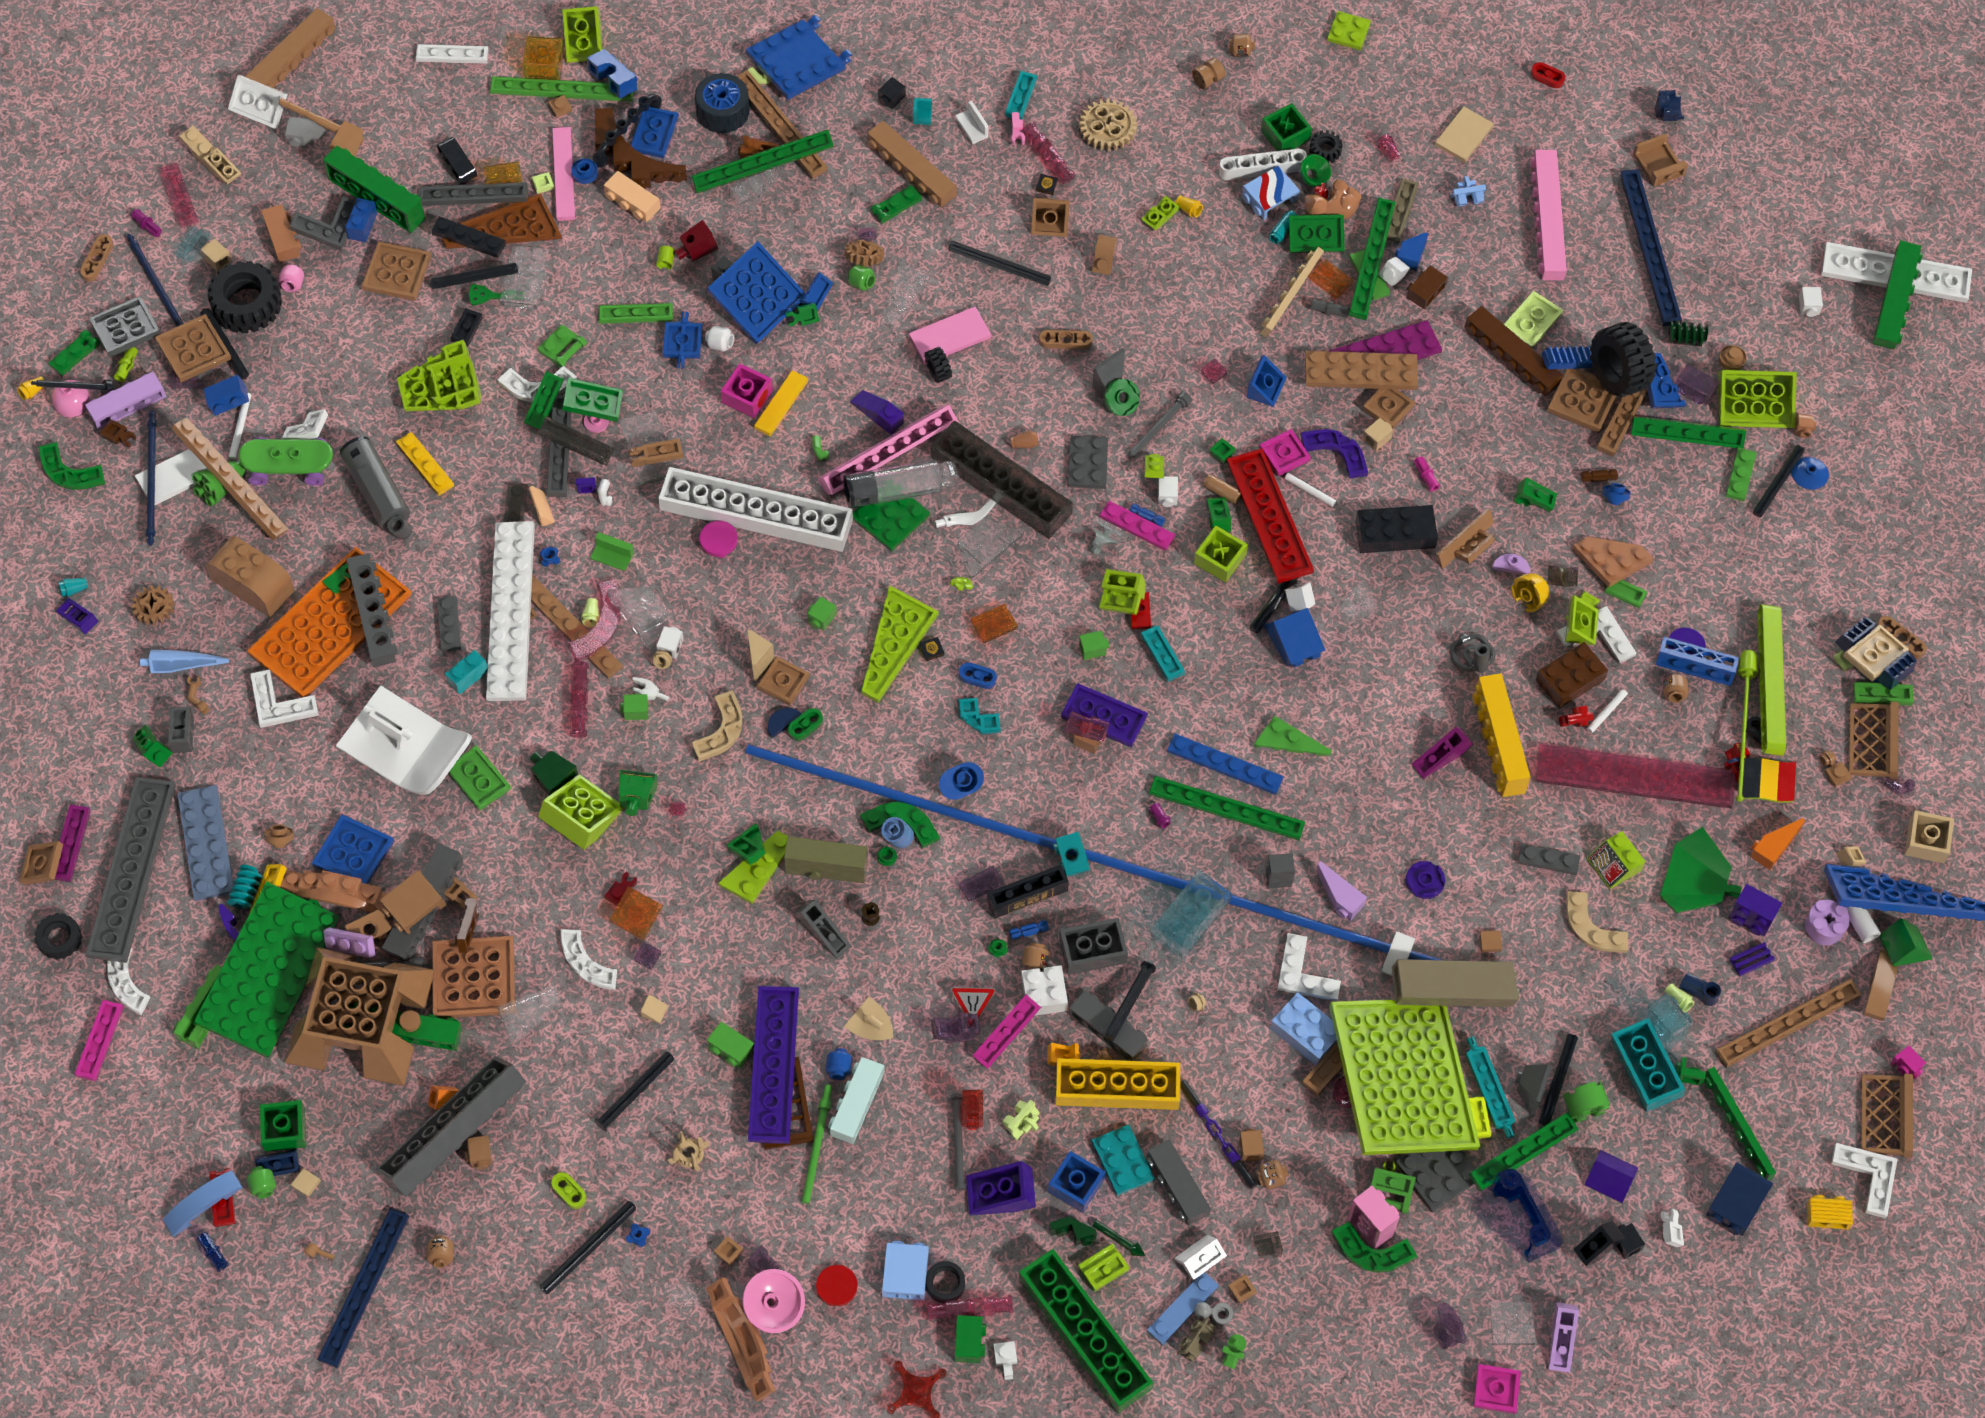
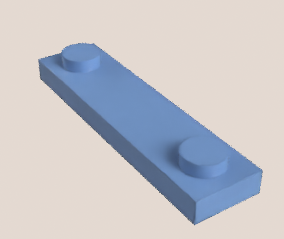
M1205 1272L1198 1276L1147 1329V1333L1163 1346L1194 1313L1196 1304L1205 1302L1219 1287V1284Z

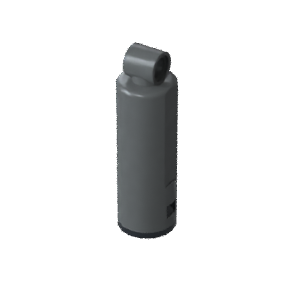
M366 436L353 438L340 449L339 454L380 528L389 530L398 539L408 538L412 533V526L407 522L410 516L409 508L370 439Z

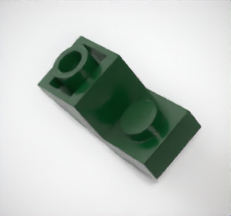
M1069 1216L1049 1222L1051 1236L1057 1235V1237L1068 1234L1069 1230H1071L1076 1245H1090L1097 1236L1096 1229Z

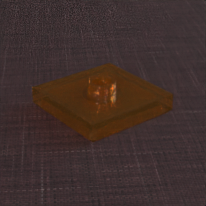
M628 886L609 922L644 940L663 905Z

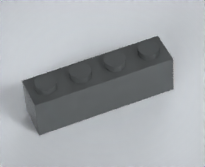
M1084 991L1070 1006L1069 1015L1125 1059L1135 1061L1147 1047V1036L1141 1030H1135L1126 1019L1114 1041L1111 1042L1105 1039L1104 1035L1116 1015L1115 1011L1110 1006H1104L1099 1002L1100 1000L1093 993L1089 994Z
M1170 1139L1149 1149L1146 1161L1150 1169H1155L1158 1174L1156 1178L1161 1187L1165 1186L1168 1193L1166 1195L1170 1203H1175L1177 1206V1214L1182 1222L1185 1221L1189 1226L1210 1215L1211 1208Z

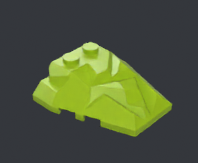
M464 339L441 348V353L435 357L429 356L426 358V363L420 367L416 365L397 378L406 412L459 410L481 403L482 395Z

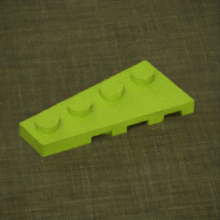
M777 830L763 843L765 855L752 865L742 861L718 885L753 904L785 857L788 836Z

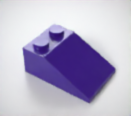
M1023 1161L966 1175L970 1215L1011 1213L1036 1207L1033 1168Z

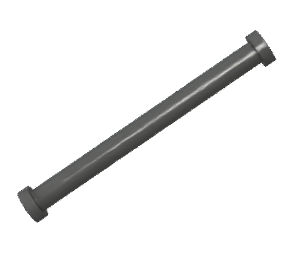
M954 1093L951 1095L954 1116L956 1177L954 1190L964 1191L966 1190V1184H964L961 1109L963 1094Z

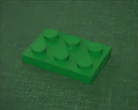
M1291 215L1288 217L1289 253L1314 252L1318 247L1324 250V252L1345 251L1344 215Z
M568 378L562 410L618 422L623 390Z

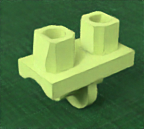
M1020 1100L1015 1105V1111L1018 1115L1015 1118L1007 1115L1002 1121L1011 1136L1018 1140L1023 1133L1027 1134L1029 1130L1034 1132L1038 1130L1039 1127L1036 1122L1039 1119V1111L1032 1100H1029L1028 1103Z

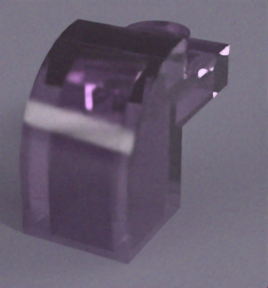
M960 1012L952 1019L934 1017L931 1020L933 1039L946 1040L947 1044L966 1042L980 1034L978 1014Z

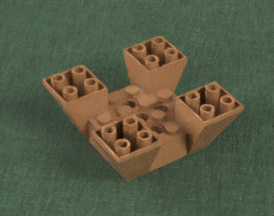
M316 948L306 984L307 987L314 988L307 1015L295 1024L285 1063L325 1071L332 1046L362 1051L365 1079L404 1086L415 1047L392 1033L398 1008L401 1004L425 1009L435 970L397 962L382 968L356 963V955ZM359 984H364L361 989L356 990ZM333 1000H339L337 1004L330 1005ZM353 1004H359L355 1009H350ZM379 1007L376 1012L370 1013L372 1008ZM348 1023H353L352 1027L345 1028Z

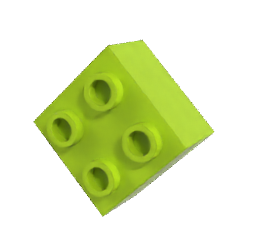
M1215 526L1196 551L1194 564L1226 583L1246 557L1248 544Z

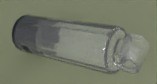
M936 460L843 476L844 493L849 508L939 494L942 492L943 487L951 488L960 482L955 463L946 461L939 465Z

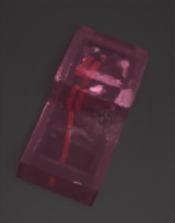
M1071 712L1064 731L1083 738L1104 741L1110 723L1091 716L1089 719Z

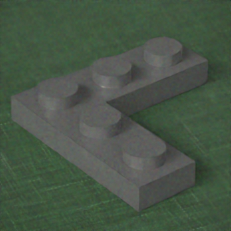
M342 196L331 225L296 211L289 230L341 250L347 237L346 225L356 201Z

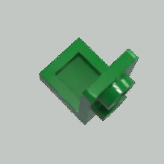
M146 724L136 731L133 740L141 754L158 767H161L173 754L171 749L159 742Z

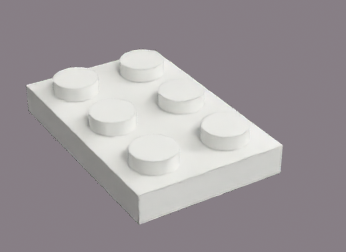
M237 75L228 110L275 129L278 128L284 108L278 103L281 97L286 99L288 94L242 75Z

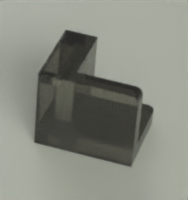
M1549 565L1547 583L1563 587L1577 586L1579 567Z
M1278 1231L1253 1237L1252 1243L1253 1246L1256 1245L1258 1256L1273 1254V1258L1282 1257L1283 1248Z

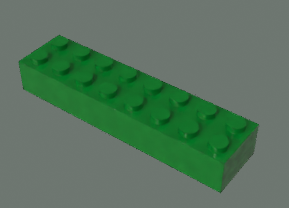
M1051 1249L1019 1271V1281L1118 1414L1152 1390L1153 1381L1054 1249Z

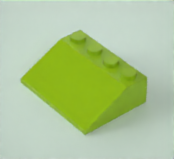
M1718 371L1717 394L1720 426L1795 428L1797 372Z

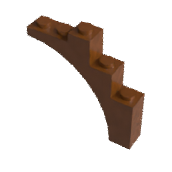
M613 108L595 109L596 152L605 141L606 132L616 129ZM622 135L616 139L615 145L609 146L605 151L606 155L613 153L615 171L627 172L632 170V181L644 189L651 188V182L663 183L664 181H674L678 183L687 180L686 165L669 164L646 157L626 142Z

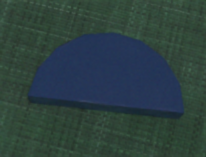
M782 708L775 711L768 721L770 737L773 738L787 729L790 723L802 714L792 708Z

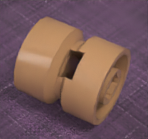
M1213 57L1206 61L1204 65L1201 64L1192 70V77L1196 84L1204 90L1211 86L1212 82H1218L1225 77V69L1221 62Z

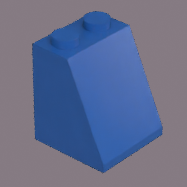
M1308 608L1264 625L1286 666L1292 665L1295 668L1304 664V659L1310 658V661L1321 657L1320 653L1325 651Z

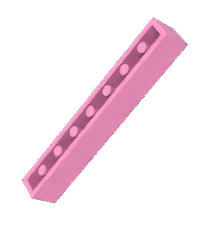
M1535 150L1534 156L1530 158V168L1534 170L1531 174V182L1535 183L1532 196L1536 198L1533 210L1534 213H1537V217H1535V228H1538L1536 243H1539L1537 258L1541 260V263L1538 264V273L1542 274V280H1564L1567 269L1557 150Z
M950 405L941 406L817 479L825 494L833 495L844 488V475L848 474L851 477L869 474L958 422Z

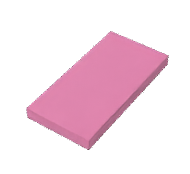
M973 307L909 333V338L925 365L927 363L925 362L924 353L929 350L941 347L946 356L991 338V333L976 307Z

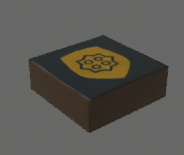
M1040 174L1036 192L1054 195L1058 178Z
M938 637L920 642V648L926 661L944 656V650Z

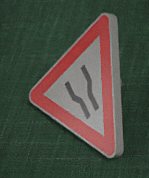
M951 988V992L971 1027H974L996 992L995 988Z

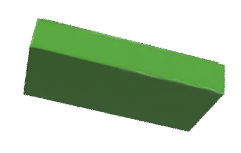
M1620 580L1611 587L1607 586L1604 592L1637 608H1640L1647 595V591L1624 580Z

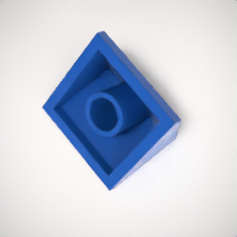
M1261 355L1249 382L1247 398L1274 407L1287 377L1265 355Z

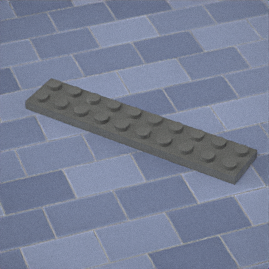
M142 777L135 778L87 948V958L123 963L128 961L176 784L173 781Z

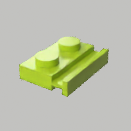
M1113 1243L1078 1265L1079 1270H1081L1094 1292L1130 1270V1267Z

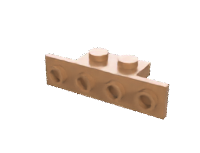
M1489 508L1436 553L1442 569L1455 558L1470 564L1495 542L1494 536L1485 532L1494 524Z

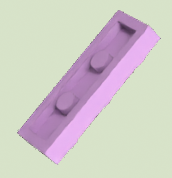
M334 928L323 930L326 949L367 958L375 956L373 936Z

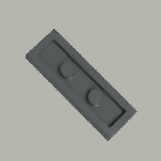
M457 596L437 598L442 652L461 650Z
M1521 844L1518 864L1577 875L1580 855Z

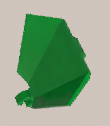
M1703 826L1675 844L1660 898L1676 914L1721 904L1724 894L1739 898L1742 890L1741 886L1727 885L1732 866Z

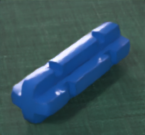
M1135 503L1129 509V511L1160 527L1165 523V517L1161 515L1156 516V513L1144 507L1140 508V505Z
M1041 920L1037 924L1033 922L1022 925L1020 928H1011L1009 933L1011 939L1016 940L1020 939V936L1027 937L1038 934V931H1041V933L1046 932L1049 926L1046 920Z

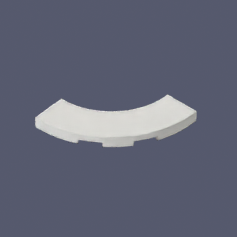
M561 929L563 953L571 968L582 979L592 985L615 990L617 969L606 968L589 958L582 945L581 930Z
M129 958L127 963L107 961L108 979L113 992L128 1009L142 1015L150 1000V996L141 992L131 981L128 970Z

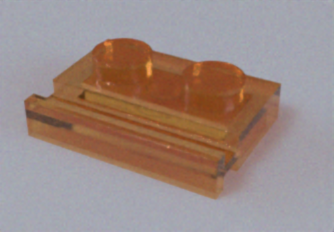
M1327 259L1308 277V279L1335 299L1342 295L1354 282L1352 278Z
M1006 604L971 618V623L974 625L983 644L1018 629V625L1011 612L1007 609Z

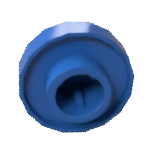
M579 159L573 163L571 174L576 182L588 184L597 178L598 167L590 159Z
M1611 483L1603 487L1602 495L1609 500L1610 504L1620 505V503L1630 499L1631 491L1626 489V486L1623 484Z

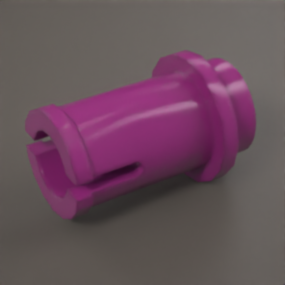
M1159 803L1149 807V812L1157 821V827L1164 829L1171 824L1170 816L1165 814Z

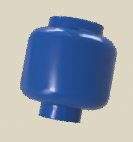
M836 1048L835 1051L827 1054L826 1073L832 1079L844 1080L845 1077L851 1074L853 1057L847 1053V1050Z

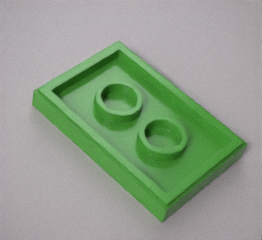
M477 745L460 756L448 772L479 811L512 789L510 784Z

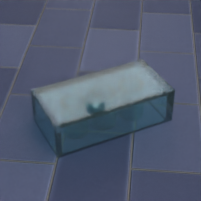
M1198 870L1150 930L1151 937L1181 960H1184L1232 900L1231 892L1204 872Z

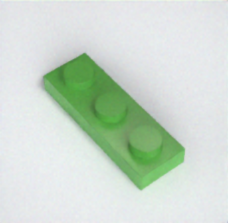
M1742 448L1737 449L1726 497L1745 501L1757 452Z
M1854 682V703L1890 705V702H1899V705L1912 706L1914 703L1913 685L1897 684L1889 690L1881 683Z

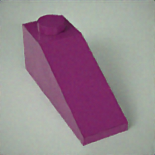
M1456 726L1415 760L1412 765L1424 779L1460 757L1474 743L1461 728Z

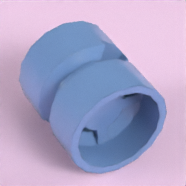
M891 817L883 823L882 835L894 847L906 848L912 843L914 832L902 819Z

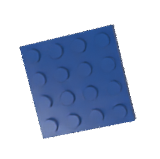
M758 241L706 289L755 344L759 343L786 317L785 313L787 311H792L797 307L805 295V292Z

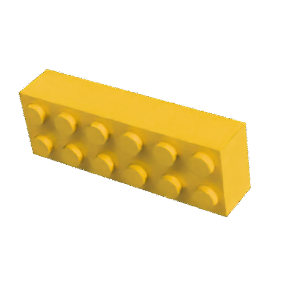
M1502 673L1479 677L1477 685H1475V693L1472 694L1474 705L1478 706V721L1483 724L1482 737L1487 739V755L1492 757L1491 770L1498 779L1496 780L1497 791H1501L1502 797L1525 794L1531 777Z
M1057 1058L1056 1106L1179 1110L1180 1063Z

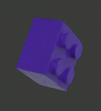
M1746 884L1729 918L1732 919L1734 924L1745 926L1753 934L1765 937L1783 902Z

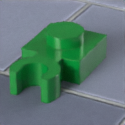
M815 302L798 306V312L787 311L785 313L786 317L793 316V320L787 322L788 326H794L798 321H800L801 326L820 322Z

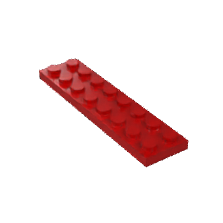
M1263 448L1227 458L1228 467L1239 492H1241V498L1277 583L1313 574L1314 568Z

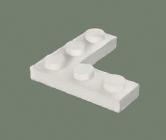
M1608 607L1600 609L1598 611L1597 634L1601 635L1618 663L1620 664L1636 656V651ZM1565 626L1557 630L1556 634L1567 649L1576 643L1565 642L1567 627Z
M270 670L250 674L261 728L319 716L315 695L276 703Z
M1288 933L1278 990L1295 994L1298 992L1300 995L1337 1001L1341 981L1301 973L1307 937Z
M1836 1143L1834 1145L1831 1165L1872 1175L1865 1213L1886 1219L1897 1159Z

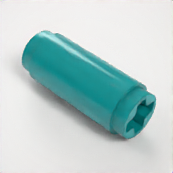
M1289 210L1272 229L1268 236L1271 242L1279 244L1289 233L1288 217L1297 215L1294 211Z

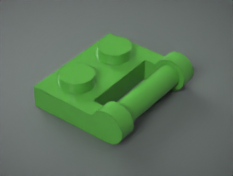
M561 324L537 350L561 368L566 365V362L580 347L583 348L587 344V341ZM572 341L575 342L561 357H557Z
M1375 1168L1371 1186L1376 1190L1379 1189L1380 1191L1405 1196L1404 1202L1385 1198V1201L1389 1205H1393L1397 1210H1401V1213L1408 1214L1416 1177Z

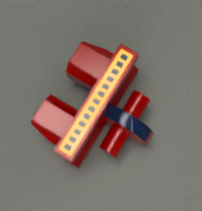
M1735 743L1731 749L1725 752L1728 761L1724 763L1725 769H1732L1739 783L1741 744ZM1745 747L1744 758H1749L1750 752L1748 748Z

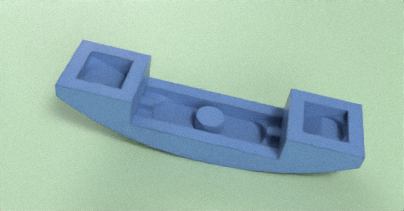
M232 1170L226 1172L184 1198L163 1218V1221L174 1237L191 1225L190 1221L221 1199L227 1200L241 1190L243 1186Z

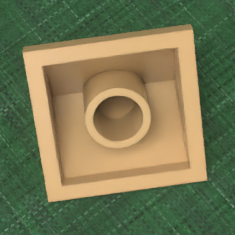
M747 630L755 682L764 675L774 661V648L772 643L754 631Z

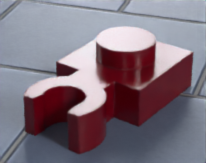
M628 872L623 874L621 883L615 881L604 895L606 900L619 908H622L631 896L632 890L629 888L634 887L638 881L636 877L630 882L627 881Z

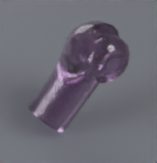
M1889 777L1884 786L1900 795L1911 793L1914 790L1915 782L1907 779L1905 783H1897Z

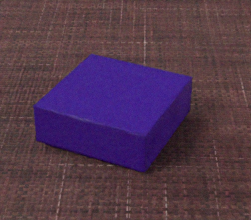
M595 477L576 479V487L579 494L597 492Z

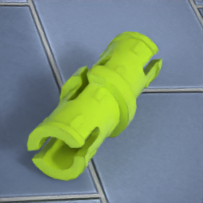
M135 347L126 350L123 358L119 360L118 369L114 374L116 381L125 382L128 372L132 370L134 359L138 354V350Z

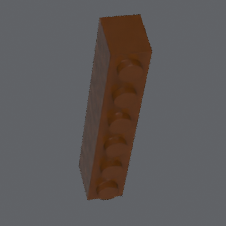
M1483 306L1467 317L1465 323L1467 333L1478 338L1482 346L1492 350L1496 358H1501L1506 362L1507 367L1515 370L1523 381H1528L1537 393L1547 396L1560 384L1563 374L1557 369H1546L1542 356Z

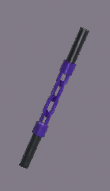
M1182 1080L1180 1087L1195 1107L1198 1116L1206 1119L1207 1129L1213 1137L1219 1138L1223 1144L1222 1151L1230 1163L1236 1167L1249 1188H1255L1257 1183L1242 1163L1237 1151L1231 1143L1224 1141L1221 1136L1222 1130L1214 1119H1209L1207 1116L1209 1113L1208 1109L1200 1102L1187 1081ZM1212 1122L1218 1129L1215 1134L1209 1126L1212 1125ZM1228 1146L1232 1150L1229 1154L1225 1150V1148H1228Z

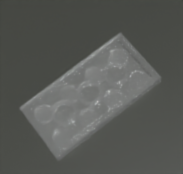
M523 246L512 247L509 264L517 263L519 272L505 277L500 306L537 310L549 258V249Z
M656 411L620 420L628 452L631 448L665 441ZM671 461L633 467L637 485L641 486L665 480L669 467H672Z

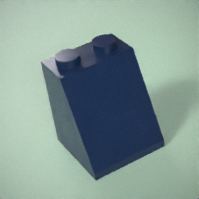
M1736 1162L1706 1215L1709 1216L1710 1221L1713 1223H1721L1726 1226L1730 1233L1743 1236L1774 1183Z

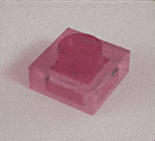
M1213 359L1201 369V374L1214 385L1227 375V370L1216 359Z

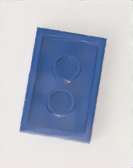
M653 107L643 111L631 146L641 154L664 159L679 113Z

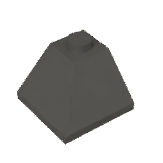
M1123 348L1094 367L1092 386L1103 398L1107 386L1116 379H1122L1125 354Z
M1525 1065L1523 1072L1518 1071L1515 1080L1516 1083H1519L1517 1091L1530 1115H1535L1552 1067L1551 1065Z

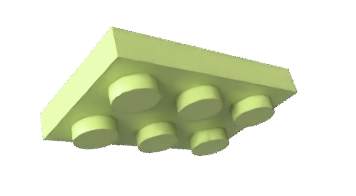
M1533 291L1504 325L1533 349L1562 316L1564 310Z

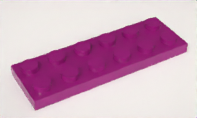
M1426 320L1329 350L1328 352L1417 354V360L1442 353V348L1429 321Z

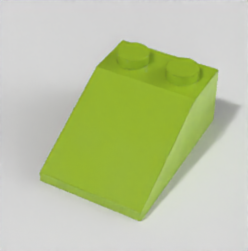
M598 6L562 9L567 63L587 61V57L602 50L600 10Z

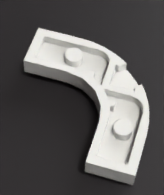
M564 366L554 374L564 379L557 396L565 392L568 378L577 379V376ZM511 368L497 379L498 384L510 394L527 402H533L541 382L527 381Z

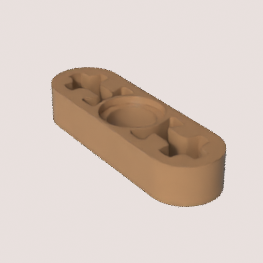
M102 234L96 238L80 269L81 276L85 281H94L98 277L113 248L112 238L107 234ZM105 241H107L108 244H104L102 247L101 243H105ZM96 255L102 256L99 261H93L92 259ZM91 268H92V272H93V273H89V274L87 275L86 272H90V270H91Z
M1044 330L1039 335V343L1044 348L1088 349L1092 346L1093 336L1088 331ZM1047 336L1050 339L1049 342H1046L1045 340ZM1056 336H1058V342H1055ZM1063 337H1069L1071 341L1069 343H1063L1061 339ZM1082 338H1086V343H1083Z
M1883 616L1880 618L1877 626L1889 623L1890 626L1885 629L1891 633L1896 628L1894 634H1892L1896 639V635L1903 634L1907 640L1900 642L1909 649L1908 652L1915 659L1924 656L1927 647L1923 641L1892 617ZM1917 647H1920V648H1921L1920 651H1919V650H1918L1917 652L1914 651V648H1917Z

